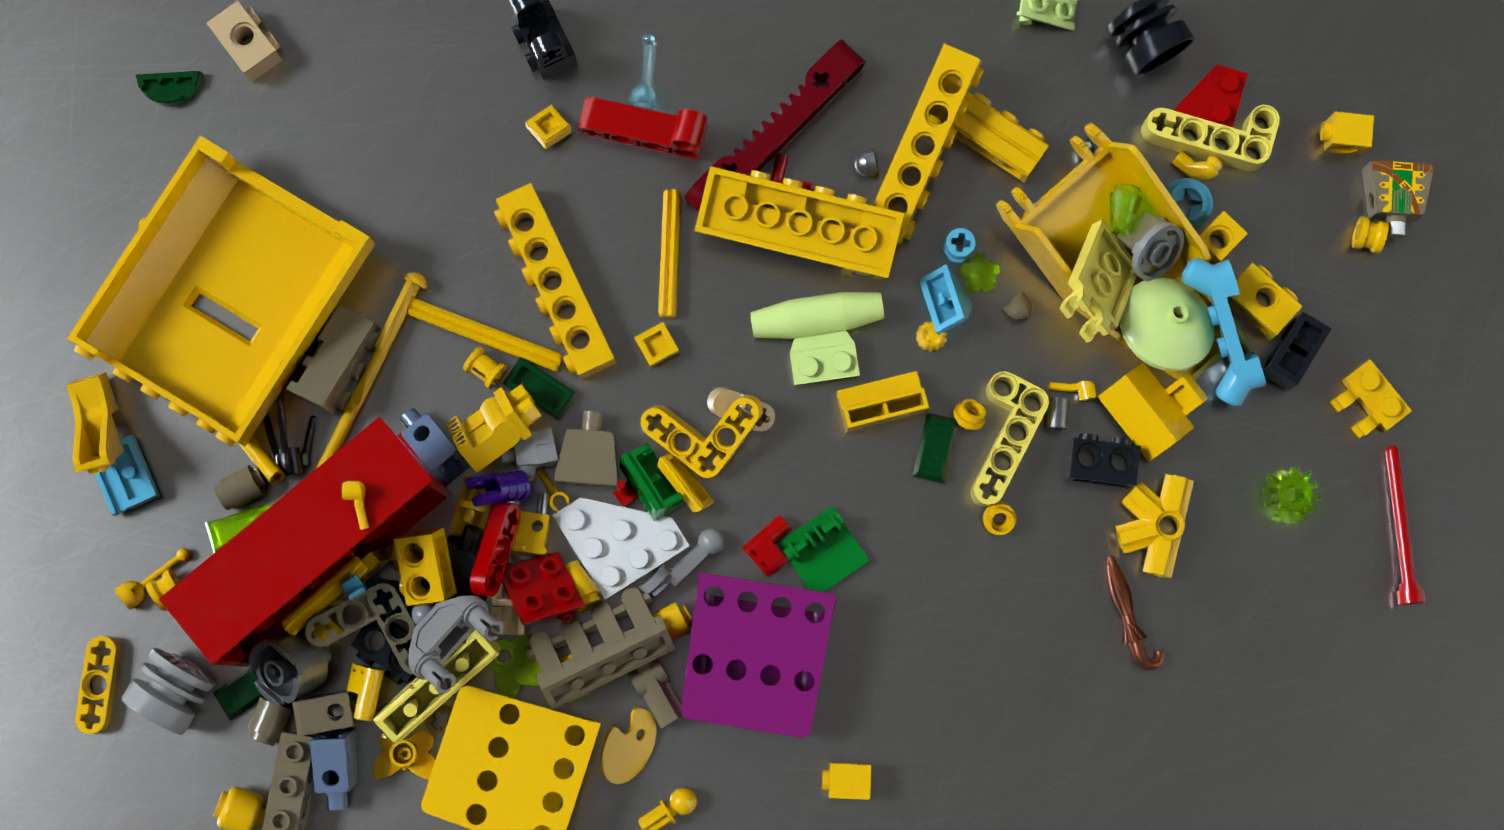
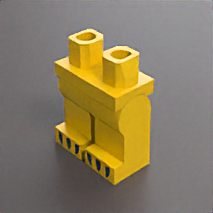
M522 384L508 394L500 387L493 392L495 397L486 399L480 409L465 420L461 421L456 415L446 422L457 450L476 473L515 446L520 437L523 440L529 438L532 433L528 426L542 417L534 404L532 396Z

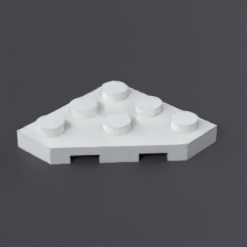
M581 497L552 515L605 600L690 547L671 517L662 516L653 521L648 512Z

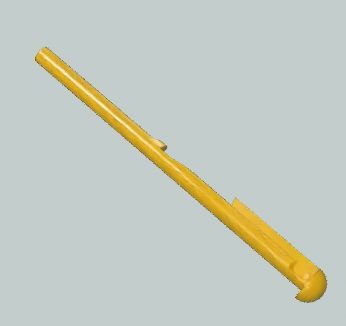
M410 272L403 277V280L406 281L374 345L373 354L350 400L344 406L343 414L316 468L341 448L408 313L411 301L415 299L419 288L423 290L427 288L426 279L422 274Z

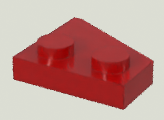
M1217 64L1178 104L1174 111L1233 127L1248 73Z

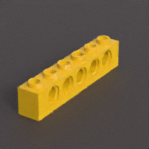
M945 43L873 206L890 210V204L894 199L904 198L906 200L908 208L904 214L897 242L899 244H902L904 238L910 240L917 222L912 220L917 208L923 210L930 195V191H927L926 187L930 178L937 179L944 161L939 160L944 147L951 148L957 134V130H954L953 126L957 117L964 118L971 100L966 98L971 86L978 87L985 70L980 68L982 63L980 58ZM951 76H956L962 81L961 89L954 94H949L943 89L944 81ZM936 107H944L948 111L947 120L940 125L930 121V113ZM929 137L934 140L935 147L929 155H921L917 152L916 146L921 138ZM912 167L918 168L921 172L919 183L914 186L906 185L903 180L904 172Z
M532 183L495 199L500 208L494 211L502 229L509 227L513 238L508 240V243L515 257L517 258L522 255L527 266L521 269L529 287L536 285L541 295L535 298L543 316L550 314L554 323L553 326L549 327V330L556 345L563 343L568 355L563 356V360L570 374L572 375L577 372L580 380H583L617 364ZM528 218L534 221V225L529 231L522 232L517 229L519 222L523 219ZM538 247L546 248L548 254L543 260L535 261L531 259L534 249ZM551 276H558L562 279L561 285L555 290L545 288V282ZM565 305H571L576 308L574 316L570 319L558 317L559 310ZM579 334H585L590 338L588 345L583 349H576L572 346L574 337Z

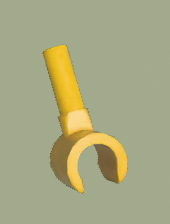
M1081 381L1072 384L1050 382L1049 390L1078 391L1080 402L1091 401L1097 398L1095 385L1091 381Z
M543 468L539 469L536 473L551 496V508L559 511L553 503V499L557 495L564 496L569 505L568 495L557 489Z
M360 481L343 482V500H354L360 529L369 528L363 501L366 492L365 485Z

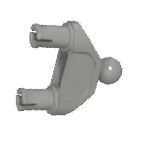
M477 596L455 597L439 602L436 605L432 603L415 605L411 618L417 626L413 629L409 648L410 670L417 678L427 680L438 693H447L450 689L443 681L446 680L454 687L456 678L442 664L474 629L478 630L486 640L493 641L498 637L491 631V628H494L501 635L503 624L489 613L487 603Z

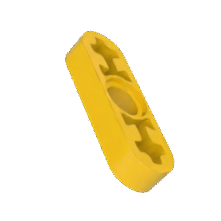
M97 636L91 639L86 647L75 715L77 728L85 734L101 733L110 724L121 655L120 644L112 637ZM105 642V647L111 649V653L103 657L102 666H109V670H92L93 665H101L102 657L100 654H96L97 647H103ZM96 675L103 676L107 683L105 691L99 695L94 694L90 689V681ZM88 699L104 700L103 705L96 704L95 715L100 716V722L94 723L91 728V722L86 721V715L93 713L94 704H87Z

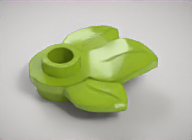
M520 635L513 641H497L501 646L500 651L505 650L509 653L508 662L501 663L496 657L488 664L489 668L494 671V684L501 694L516 698L521 685L529 687L540 686L536 677L537 674L542 672L537 659L531 662L526 653L527 650L531 649L530 638L533 635Z

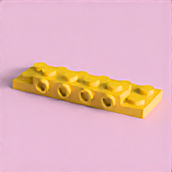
M710 166L695 232L889 278L905 213L866 204L867 198L854 194H848L847 199L835 197V190L816 186L815 191L802 189L803 183L792 179L784 178L783 183L770 181V174L752 170L749 176Z

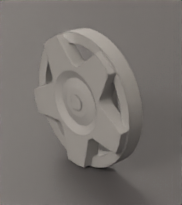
M1160 221L1155 223L1154 227L1140 241L1136 242L1132 249L1134 254L1132 259L1133 272L1146 281L1160 278L1166 274L1178 260L1184 246V233L1181 228L1171 222ZM1153 266L1157 268L1151 272H1148Z

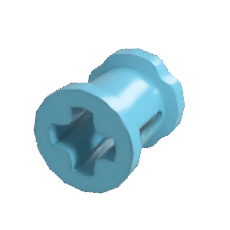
M965 228L954 229L948 234L943 246V253L950 262L961 264L970 258L975 248L974 235ZM956 240L962 241V246L964 247L962 252L956 251Z

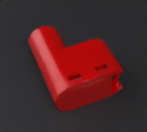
M780 515L776 516L742 547L767 577L772 573L775 574L789 561L775 545L792 530Z

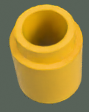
M674 602L651 614L653 618L660 615L672 641L691 632L688 625L692 624L693 620L685 605L678 607L677 603Z

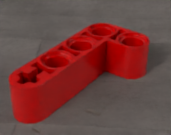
M586 97L577 130L582 134L680 157L700 159L708 129L707 116L703 113L689 109H680L678 115H672L600 98Z

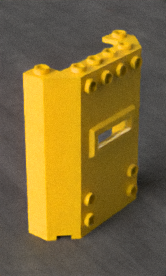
M200 135L67 339L76 344L74 351L88 360L92 361L94 356L114 366L115 369L112 373L124 381L130 383L134 378L143 385L140 390L152 398L158 400L161 395L170 400L171 402L167 407L184 417L188 412L199 418L195 423L196 425L211 434L215 430L218 431L215 435L217 439L233 447L235 442L246 447L375 243L368 235L343 220H340V222L336 221L236 161L229 152ZM202 294L258 328L251 341L193 307L192 305L198 296Z

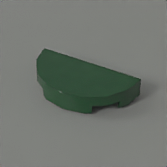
M201 71L136 75L138 87L145 96L160 106L168 107L185 104L193 98L201 87L203 77Z

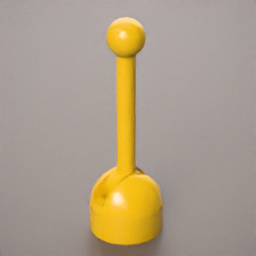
M187 548L179 549L177 556L142 582L126 581L114 589L115 593L129 610H132L143 601L146 583L157 579L164 571L172 568L178 562L188 560L190 558V551Z

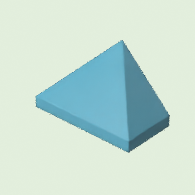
M946 264L919 279L935 331L938 335L968 319L973 304L950 266Z

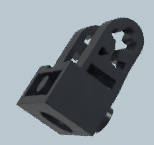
M510 0L512 14L516 23L511 29L518 44L520 45L525 42L530 52L525 55V58L532 73L539 71L544 80L578 64L575 53L549 0Z

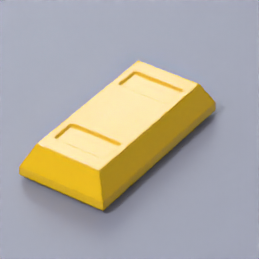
M671 453L659 458L658 468L678 493L681 492L684 497L683 500L692 512L701 511L714 504V500L684 463Z

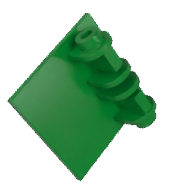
M832 506L777 543L806 587L812 591L825 592L870 561L845 526L846 523L841 515Z

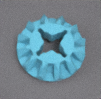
M1181 178L1173 181L1166 187L1176 203H1180L1186 193L1188 202L1199 204L1191 207L1187 216L1184 208L1179 207L1193 228L1200 227L1209 219L1213 210V198L1209 189L1203 183L1192 178Z

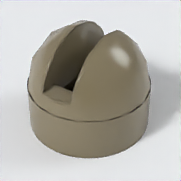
M1022 291L1013 297L1003 307V310L1011 318L1022 320L1030 315L1032 304Z

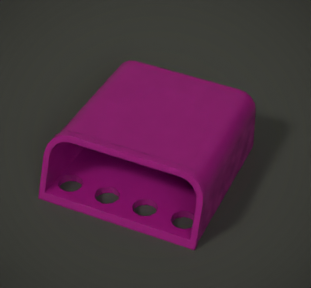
M698 572L696 601L681 705L682 716L690 720L800 738L807 737L812 728L837 594ZM712 586L719 587L723 591L724 597L711 595L706 590ZM744 592H751L757 597L758 603L739 600L738 598ZM779 597H784L790 601L791 608L772 605V602ZM811 603H819L824 607L825 611H806V607Z

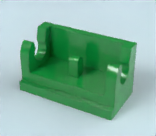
M646 443L622 455L619 467L651 518L655 521L684 505L685 501L681 492L678 493L658 468L659 460L654 454L651 445Z

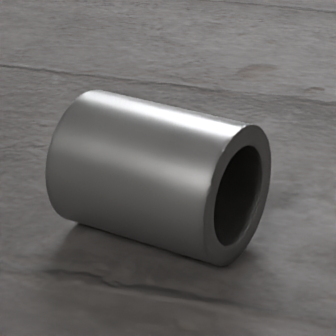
M1049 398V405L1045 416V429L1068 430L1070 399Z

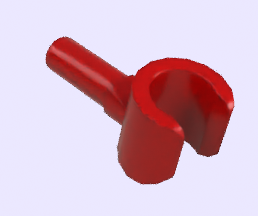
M618 481L616 484L618 489L612 493L623 507L638 496L628 481L626 483Z

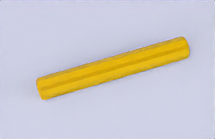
M668 189L663 192L658 313L660 317L664 318L675 317L677 310L681 192L675 189Z

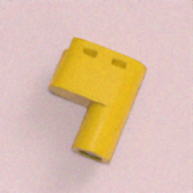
M352 663L347 691L358 694L353 718L374 721L384 670Z

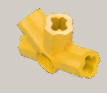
M1165 474L1160 498L1141 481L1121 501L1139 520L1115 526L1118 542L1123 554L1148 548L1142 570L1143 573L1161 578H1172L1181 535L1185 529V518L1194 484L1193 480L1177 475ZM1163 518L1172 519L1177 525L1176 533L1173 535L1164 534L1159 527L1160 520Z

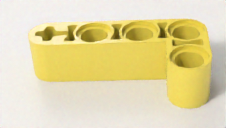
M1260 105L1249 114L1243 123L1242 130L1167 108H1157L1151 111L1143 122L1141 134L1145 141L1152 145L1176 152L1184 151L1187 155L1207 160L1209 156H1216L1225 166L1253 172L1259 169L1271 155L1280 117L1274 107ZM1255 118L1264 119L1268 128H1259L1255 123ZM1155 122L1161 123L1160 128L1162 131L1156 130L1157 124ZM1173 126H1176L1177 129L1175 130L1174 134L1171 135V133L1174 130ZM1183 130L1193 131L1196 134L1197 141L1187 140L1183 135ZM1215 139L1224 140L1228 145V150L1218 149L1215 145ZM1246 148L1255 149L1259 154V159L1250 158L1247 155Z
M1006 371L995 374L986 386V396L989 401L1010 413L970 491L973 502L983 508L996 504L1003 497L1049 405L1048 395L1043 389ZM997 381L1006 382L1010 386V395H998L994 390V383ZM1027 396L1037 398L1040 403L1039 410L1035 412L1029 411L1024 405V398ZM1012 425L1021 426L1025 431L1024 440L1016 441L1012 439L1009 435V427ZM995 455H1006L1010 460V468L1008 470L998 469L994 464ZM992 476L999 478L991 488V492L995 496L991 495L984 499L982 497L983 491L979 487L986 486Z

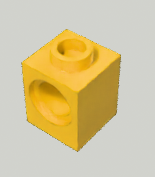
M1335 111L1321 125L1320 140L1324 141V152L1363 156L1372 148L1374 115Z
M1225 211L1200 235V238L1209 250L1211 258L1208 260L1212 265L1220 263L1248 234ZM1210 236H1219L1223 241V248L1219 249L1212 246Z
M829 762V770L823 769L822 790H828L829 798L870 800L871 765Z

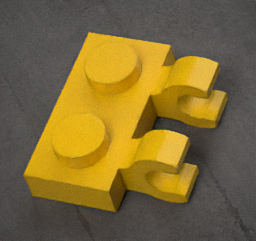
M1370 359L1341 380L1347 389L1330 401V404L1337 412H1340L1342 409L1344 410L1355 400L1366 411L1368 415L1351 427V430L1358 438L1367 435L1377 426L1382 432H1385L1412 412Z

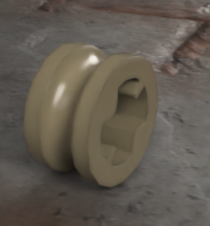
M441 705L425 719L427 730L436 736H444L445 730H442V726L438 728L434 726L433 723L437 720L435 714L441 711V715L446 712L450 717L452 712L451 707Z

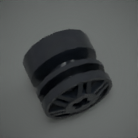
M1138 0L1123 10L1107 27V31L1112 37L1119 36L1115 41L1117 47L1122 48L1134 44L1124 58L1136 76L1144 75L1164 65L1183 52L1195 40L1184 20L1167 23L1177 11L1173 4L1167 5L1170 0Z

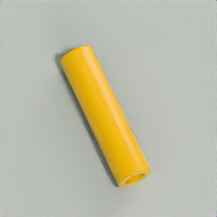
M254 436L251 437L246 447L239 444L271 484H277L284 478V472Z

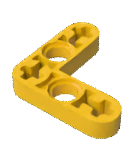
M753 395L739 397L732 403L707 439L663 405H656L647 409L642 414L641 427L648 436L696 474L703 478H711L723 470L761 419L763 406L761 401ZM750 404L752 406L750 412L754 416L749 415L739 425L735 420L743 412L740 405L744 407ZM659 414L662 416L660 422L663 426L660 425L655 428L652 425L654 419L651 416L654 417ZM675 425L676 428L666 438L664 434L668 432L667 429ZM722 428H730L734 431L736 441L733 445H726L721 441L719 435ZM678 433H685L690 437L691 446L688 450H682L677 447L675 437ZM715 449L721 451L712 462L714 466L708 469L705 468V459L703 457H708Z

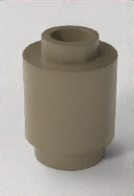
M247 465L220 480V485L214 487L220 503L226 510H230L233 507L238 509L264 495V487L268 485V482L258 468L253 469L250 465Z
M260 697L248 726L251 729L248 737L260 743L274 746L276 739H280L281 732L284 731L292 707L288 706L287 703L276 705L266 698Z

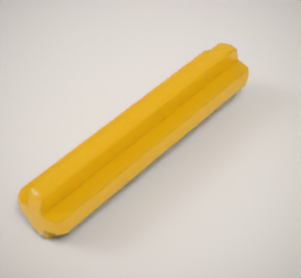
M353 557L282 619L283 628L292 636L296 635L312 618L319 615L344 593L340 582L354 574H357L360 579L368 571L367 565L359 557Z

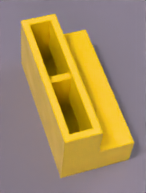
M1144 362L1098 396L1135 445L1141 446L1140 452L1148 462L1195 428Z
M917 371L836 392L846 433L925 414L929 409L924 388H921Z

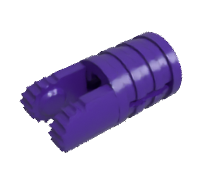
M522 470L467 477L464 481L469 490L486 488V492L477 494L472 498L474 507L526 500L530 494V481L527 474Z

